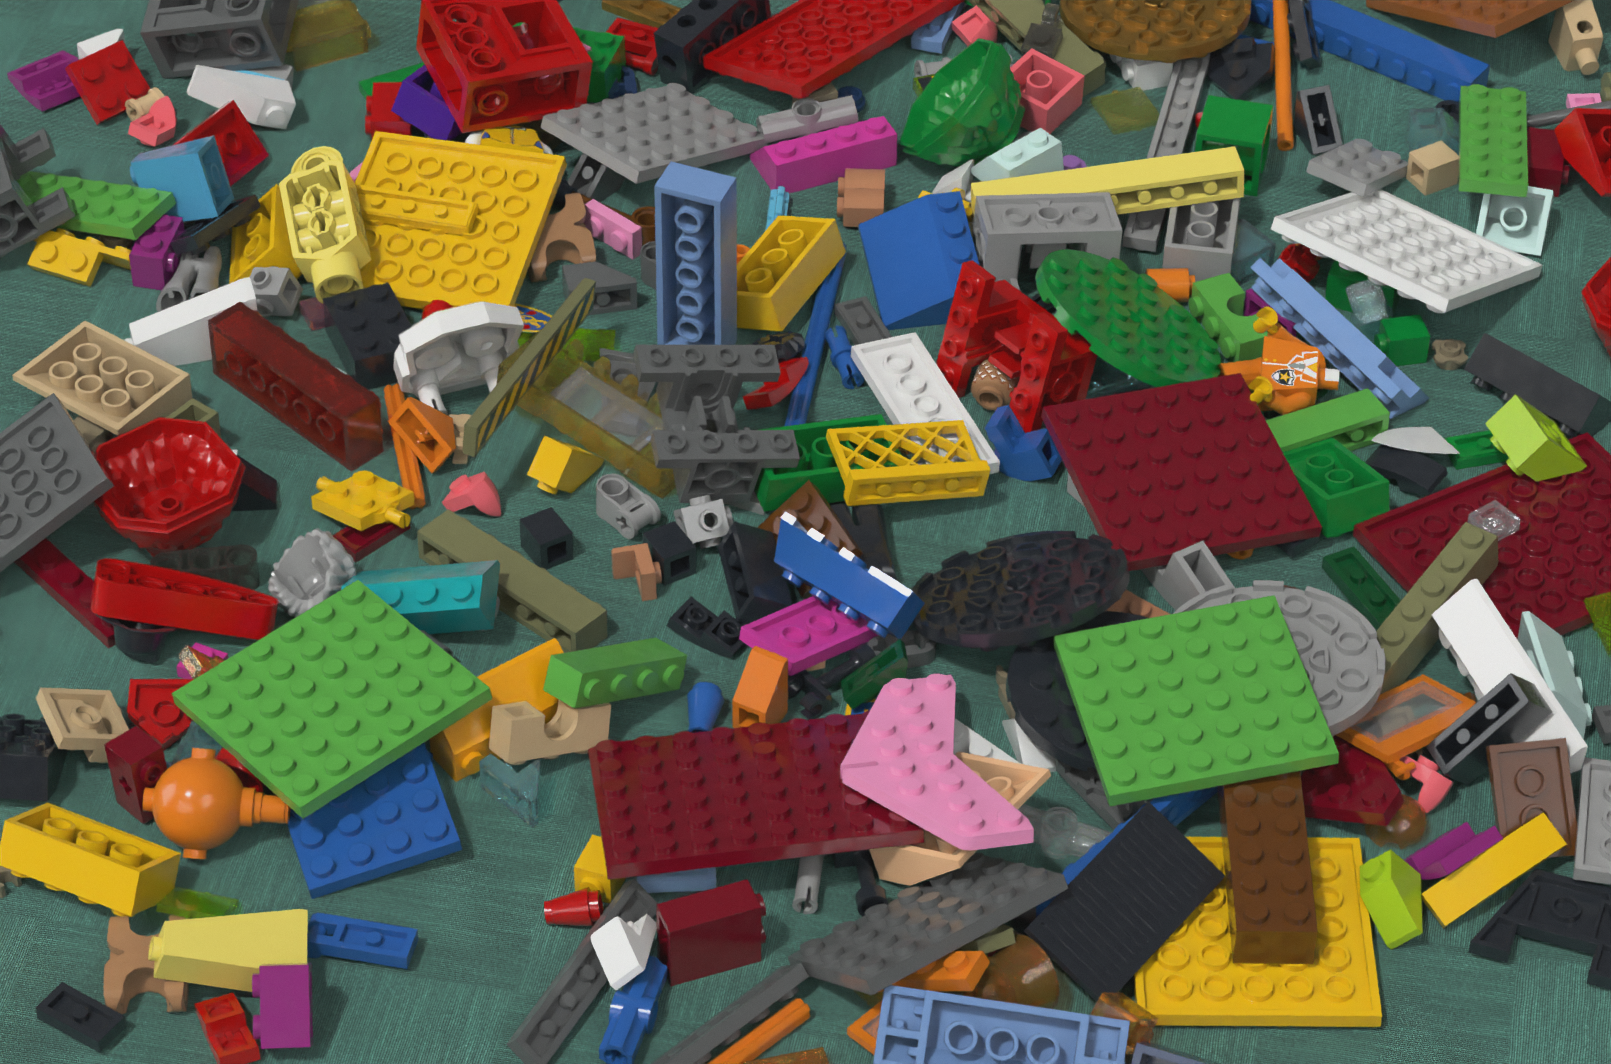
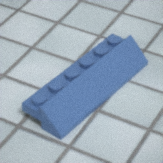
M1261 258L1250 267L1259 276L1251 289L1281 317L1296 323L1293 328L1312 346L1317 347L1323 356L1339 369L1359 390L1368 388L1390 412V419L1425 403L1429 399L1378 347L1280 258L1271 267Z
M890 985L884 988L873 1064H1125L1130 1021Z

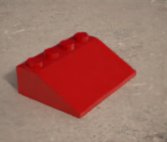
M1575 108L1554 129L1563 157L1601 197H1611V109Z

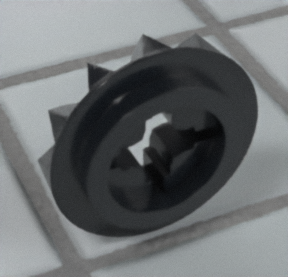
M791 331L785 333L777 332L772 335L767 334L766 337L758 338L751 344L775 345L778 362L795 357L805 348L802 334Z

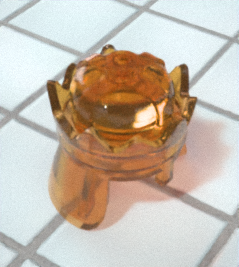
M1022 934L1014 935L1016 943L998 949L991 957H987L990 964L973 991H961L963 996L1054 1009L1059 1000L1058 978L1049 957L1034 940Z

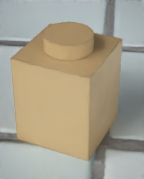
M1442 140L1409 152L1406 179L1425 196L1457 184L1459 156Z

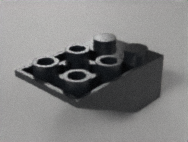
M16 713L0 717V798L48 801L57 790L68 750L58 749L44 717L40 718V720L25 719L24 715Z

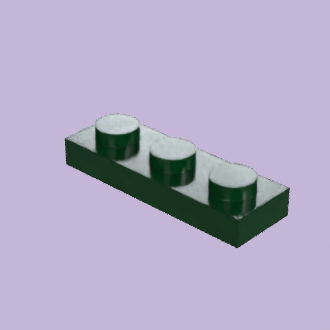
M1355 546L1323 557L1322 569L1377 631L1401 600Z

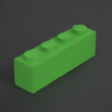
M1367 388L1266 420L1282 452L1332 437L1348 450L1353 451L1377 443L1371 440L1377 434L1388 430L1390 412Z
M656 637L555 654L550 657L543 690L574 709L679 690L684 677L688 655Z

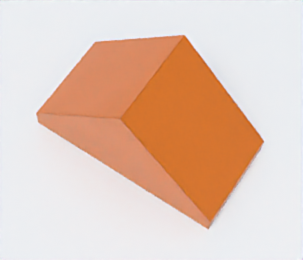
M408 397L387 421L431 473H436L456 449L453 418L413 397Z

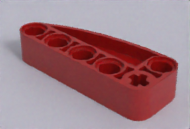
M111 558L97 561L91 595V611L103 617L260 640L274 631L279 605L278 599L273 596L221 580L174 569Z

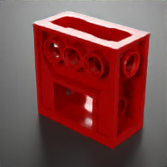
M421 0L416 50L462 133L541 120L544 115L587 104L593 61L557 0ZM523 22L521 26L513 27L515 24ZM547 75H549L548 77H546V78H544V79H540L541 76H547Z

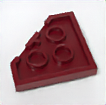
M1334 735L1333 740L1339 752L1338 764L1307 769L1301 775L1305 817L1388 826L1404 803L1399 787L1380 759Z

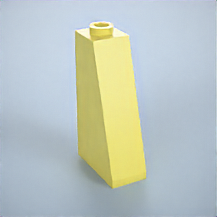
M293 909L164 921L159 936H152L149 945L148 960L154 961V978L252 992V975L259 973L260 965L307 963L308 910Z

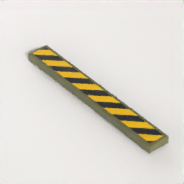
M588 278L581 280L464 424L462 448L464 454L472 457L478 454L591 313L594 306L596 281Z

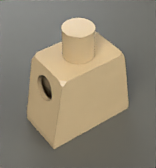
M1574 0L1556 10L1549 44L1564 70H1581V73L1584 75L1595 73L1600 66L1598 57L1603 42V33L1592 0Z

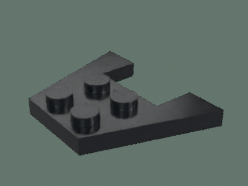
M1535 869L1470 941L1469 953L1507 963L1516 935L1593 954L1587 984L1611 990V888Z

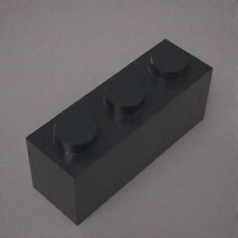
M734 521L719 544L718 551L736 621L749 624L791 606L793 602L790 598L786 580L781 577L783 570L774 562L776 543L773 532Z
M1510 673L1426 747L1445 776L1469 785L1489 768L1487 746L1518 743L1552 713V710L1534 683Z

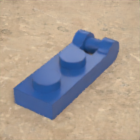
M315 913L311 916L308 923L307 957L318 958L321 955L408 969L418 942V929L325 913Z

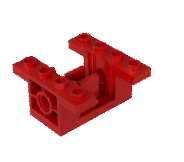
M973 260L964 262L961 266L936 364L958 398L965 396L972 367L980 365L984 360L988 359L991 364L1011 379L1020 376L1018 386L1014 387V390L1009 394V397H1011L1009 406L1025 433L1040 430L1043 422L1041 415L1044 406L1085 400L1097 355L1089 350L1091 344L1078 333L1071 335L1054 315L1005 279L995 282L996 277Z

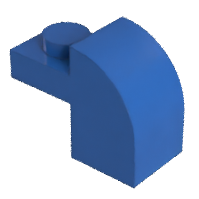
M1009 405L997 407L985 430L989 440L996 447L994 453L1000 461L999 471L1006 476L1023 481H1035L1052 477L1062 458L1047 428L1025 433Z

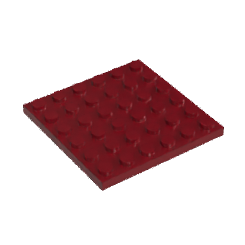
M1241 373L1043 407L1041 417L1098 535L1111 540L1113 544L1111 546L1112 549H1122L1124 551L1129 571L1167 565L1173 553L1201 541H1204L1213 556L1320 536L1322 526L1256 401L1250 400L1252 393Z

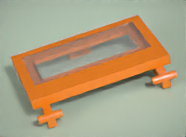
M1422 674L1380 694L1374 706L1362 719L1353 726L1336 734V736L1380 759L1396 777L1406 780L1410 778V771L1415 769L1416 765L1414 762L1406 764L1400 761V758L1427 746L1476 702Z

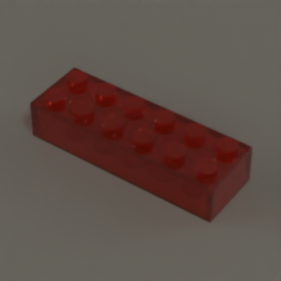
M242 302L236 303L208 320L213 373L351 472L384 452L380 411L381 402L380 398L373 391H368L354 381L350 375L344 374L332 366L327 359L319 357L309 350L305 344L296 341L286 334L282 328L273 325L263 318L259 312L250 309Z

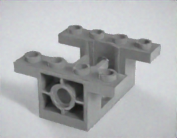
M1110 192L976 196L974 222L968 223L979 265L996 277L995 282L1005 279L1020 290L1018 273L1022 245H1025V253H1030V268H1039L1049 253L1066 249L1067 243L1068 249L1092 253L1109 260L1112 257L1119 259L1123 230Z

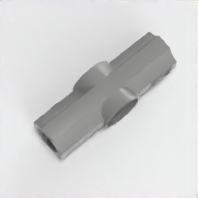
M852 95L820 103L811 98H804L793 103L792 109L758 116L756 124L758 131L765 138V143L769 144L790 138H800L843 125L854 124L858 122V113Z

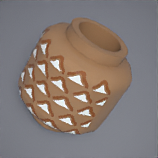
M988 359L984 360L978 366L972 381V396L980 406L988 410H996L997 407L1009 405L1011 401L1009 394L1014 390V387L1018 386L1020 376L1011 379L991 364Z

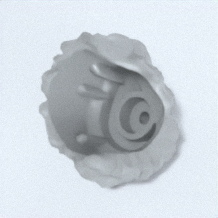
M316 528L312 532H307L305 536H298L293 541L292 548H287L284 551L280 562L273 564L274 571L271 572L272 577L269 578L268 589L270 594L278 599V607L296 618L340 591L341 586L356 575L353 557L332 536L331 532Z

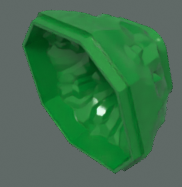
M978 38L937 71L912 104L898 143L904 148L903 152L935 162L938 165L946 164L958 168L972 159L975 166L988 156L1013 142L1019 131L1025 107L1020 104V84L1014 79V74L1010 70L1011 58L1001 44Z

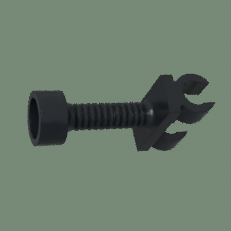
M862 643L849 651V660L816 679L807 670L792 676L788 675V699L794 698L802 690L806 695L799 703L805 709L800 712L808 720L819 718L824 711L827 713L832 710L831 693L827 689L839 683L876 656L875 652L869 645Z
M869 849L832 854L835 868L856 866L861 889L856 893L855 900L858 913L862 917L865 916V911L872 906L878 904L889 905L885 890L875 883L871 865L874 862Z

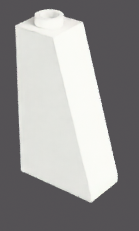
M250 277L242 278L129 324L131 338L124 339L126 342L173 366L261 352L257 304Z

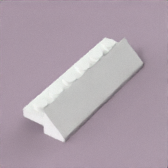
M1478 579L1470 580L1432 614V617L1440 627L1439 638L1444 648L1450 650L1456 659L1460 673L1469 679L1474 687L1478 701L1510 673L1534 683L1552 710V713L1518 743L1566 738L1570 773L1581 770L1588 748L1587 744Z

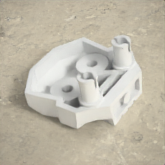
M483 301L433 312L398 335L400 344L394 353L393 368L401 391L414 394L416 397H419L421 402L446 415L448 413L440 395L487 384L491 392L520 355L518 339L524 323L518 308Z

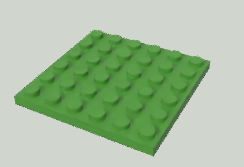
M359 580L346 586L172 693L174 703L225 750L234 755L245 768L302 819L492 700L490 688Z
M1275 595L1054 636V648L1109 806L1338 764L1339 752Z

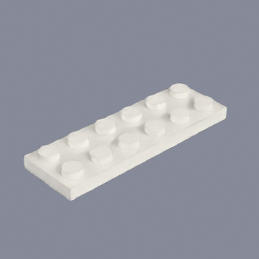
M916 332L851 346L852 360L893 425L963 420L980 461L987 460L991 470L990 474L999 472V459ZM956 433L941 434V437L955 444L959 440ZM918 436L907 437V439L921 446L926 442V440ZM934 444L929 448V450L942 457H945L948 451ZM956 455L951 460L952 462H967ZM923 458L917 462L919 465L933 464Z

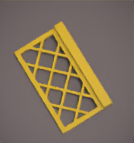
M963 420L827 429L826 439L845 484L843 497L847 506L984 496L991 470L987 460L980 461ZM956 433L959 440L955 444L941 437V434ZM918 436L926 440V442L921 446L907 439V437ZM884 438L892 442L889 448H886L873 440ZM849 440L859 446L853 451L841 445L840 441ZM934 444L948 451L945 457H942L929 450V448ZM898 447H901L915 455L908 459L895 451ZM867 449L881 457L875 462L861 455V453ZM956 455L967 462H952L951 460ZM923 458L933 464L919 465L917 462ZM888 460L898 466L885 467L883 465ZM854 462L865 469L851 470L850 466Z

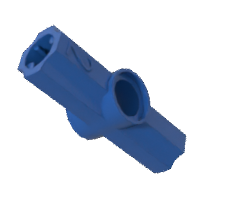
M649 956L645 970L627 982L622 991L617 990L614 994L609 1012V1025L599 1047V1059L607 1064H633L644 1035L650 1034L654 1028L658 1012V999L668 976V966L662 964L657 957Z

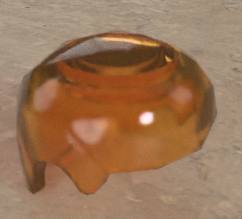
M1402 794L1404 803L1388 826L1364 824L1366 835L1379 847L1392 842L1396 843L1401 850L1408 845L1420 842L1428 828L1427 814L1420 802Z

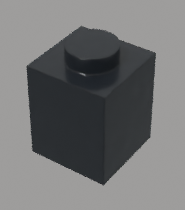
M552 507L520 519L521 547L538 567L547 570L574 559L573 532Z
M675 521L643 533V544H648L652 562H659L662 584L664 586L696 574V546Z

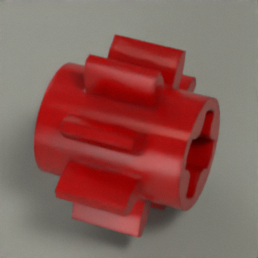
M1290 244L1281 252L1279 258L1308 283L1319 271L1320 264L1315 260L1317 256L1310 252L1311 248L1305 245L1298 244L1297 246Z

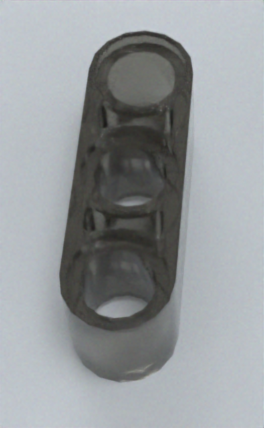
M238 544L167 551L155 555L150 562V565L201 575L252 590L257 589L260 584L258 555L256 550L249 545Z

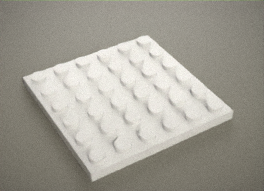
M1381 189L1364 197L1351 192L1276 216L1271 230L1282 234L1283 240L1293 244L1305 245L1311 248L1310 252L1324 258L1330 257L1338 261L1339 266L1343 269L1359 271L1367 275L1369 281L1397 289V294L1407 299L1420 300L1426 303V307L1436 313H1446L1538 278L1543 266L1536 261Z

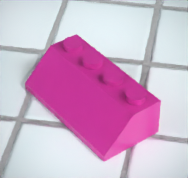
M884 116L870 118L854 124L843 125L827 131L812 133L800 138L762 147L750 154V160L771 190L778 189V186H783L785 191L790 194L838 181V177H845V168L885 169L896 166L897 133Z

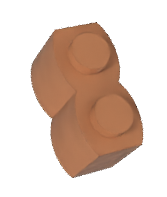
M845 168V177H838L837 217H843V227H859L860 223L884 213L885 169Z

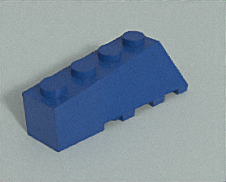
M785 512L780 521L774 562L784 571L781 577L797 588H800L802 584L812 588L809 593L826 605L831 600L839 604L838 611L856 622L861 617L868 621L866 627L878 636L885 639L887 634H890L898 640L902 639L925 603L912 590L877 568L871 566L868 570L865 562L845 548H842L840 553L837 552L839 548L827 540L824 535L812 528L808 532L795 517Z

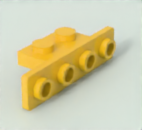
M57 228L56 232L49 230L33 240L37 243L27 263L33 270L91 287L101 262L131 270L129 257L131 250L122 246H115V249L105 247L103 242L95 238L86 237L85 240L75 238L76 236L73 233Z

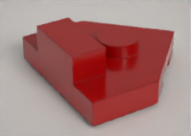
M130 679L127 706L128 718L144 733L163 747V751L197 725L175 705L172 696L174 691L194 679Z

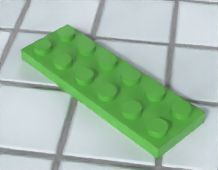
M1480 84L1461 86L1459 96V191L1527 197L1526 91H1519L1513 87H1505L1503 89L1487 88Z
M33 171L21 175L20 179L16 180L33 203L62 187L70 197L75 217L55 228L132 240L138 239L176 204L172 192L161 191L155 188L134 187L128 184L107 183L102 180L94 181L80 179L79 177H67L53 173Z

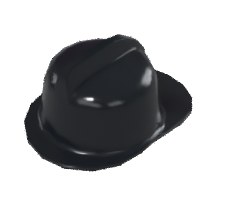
M95 614L97 617L113 625L117 649L132 659L149 663L159 660L168 633L177 630L175 627L108 618Z

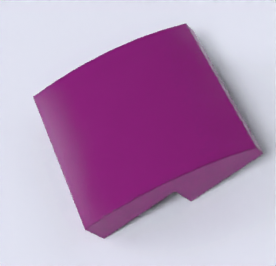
M63 50L7 73L8 79L18 92L42 112L80 96L65 71V68L77 61L78 57Z
M1465 822L1445 832L1403 860L1421 874V880L1436 879L1450 874L1501 841L1503 837L1495 825L1475 835L1468 822Z

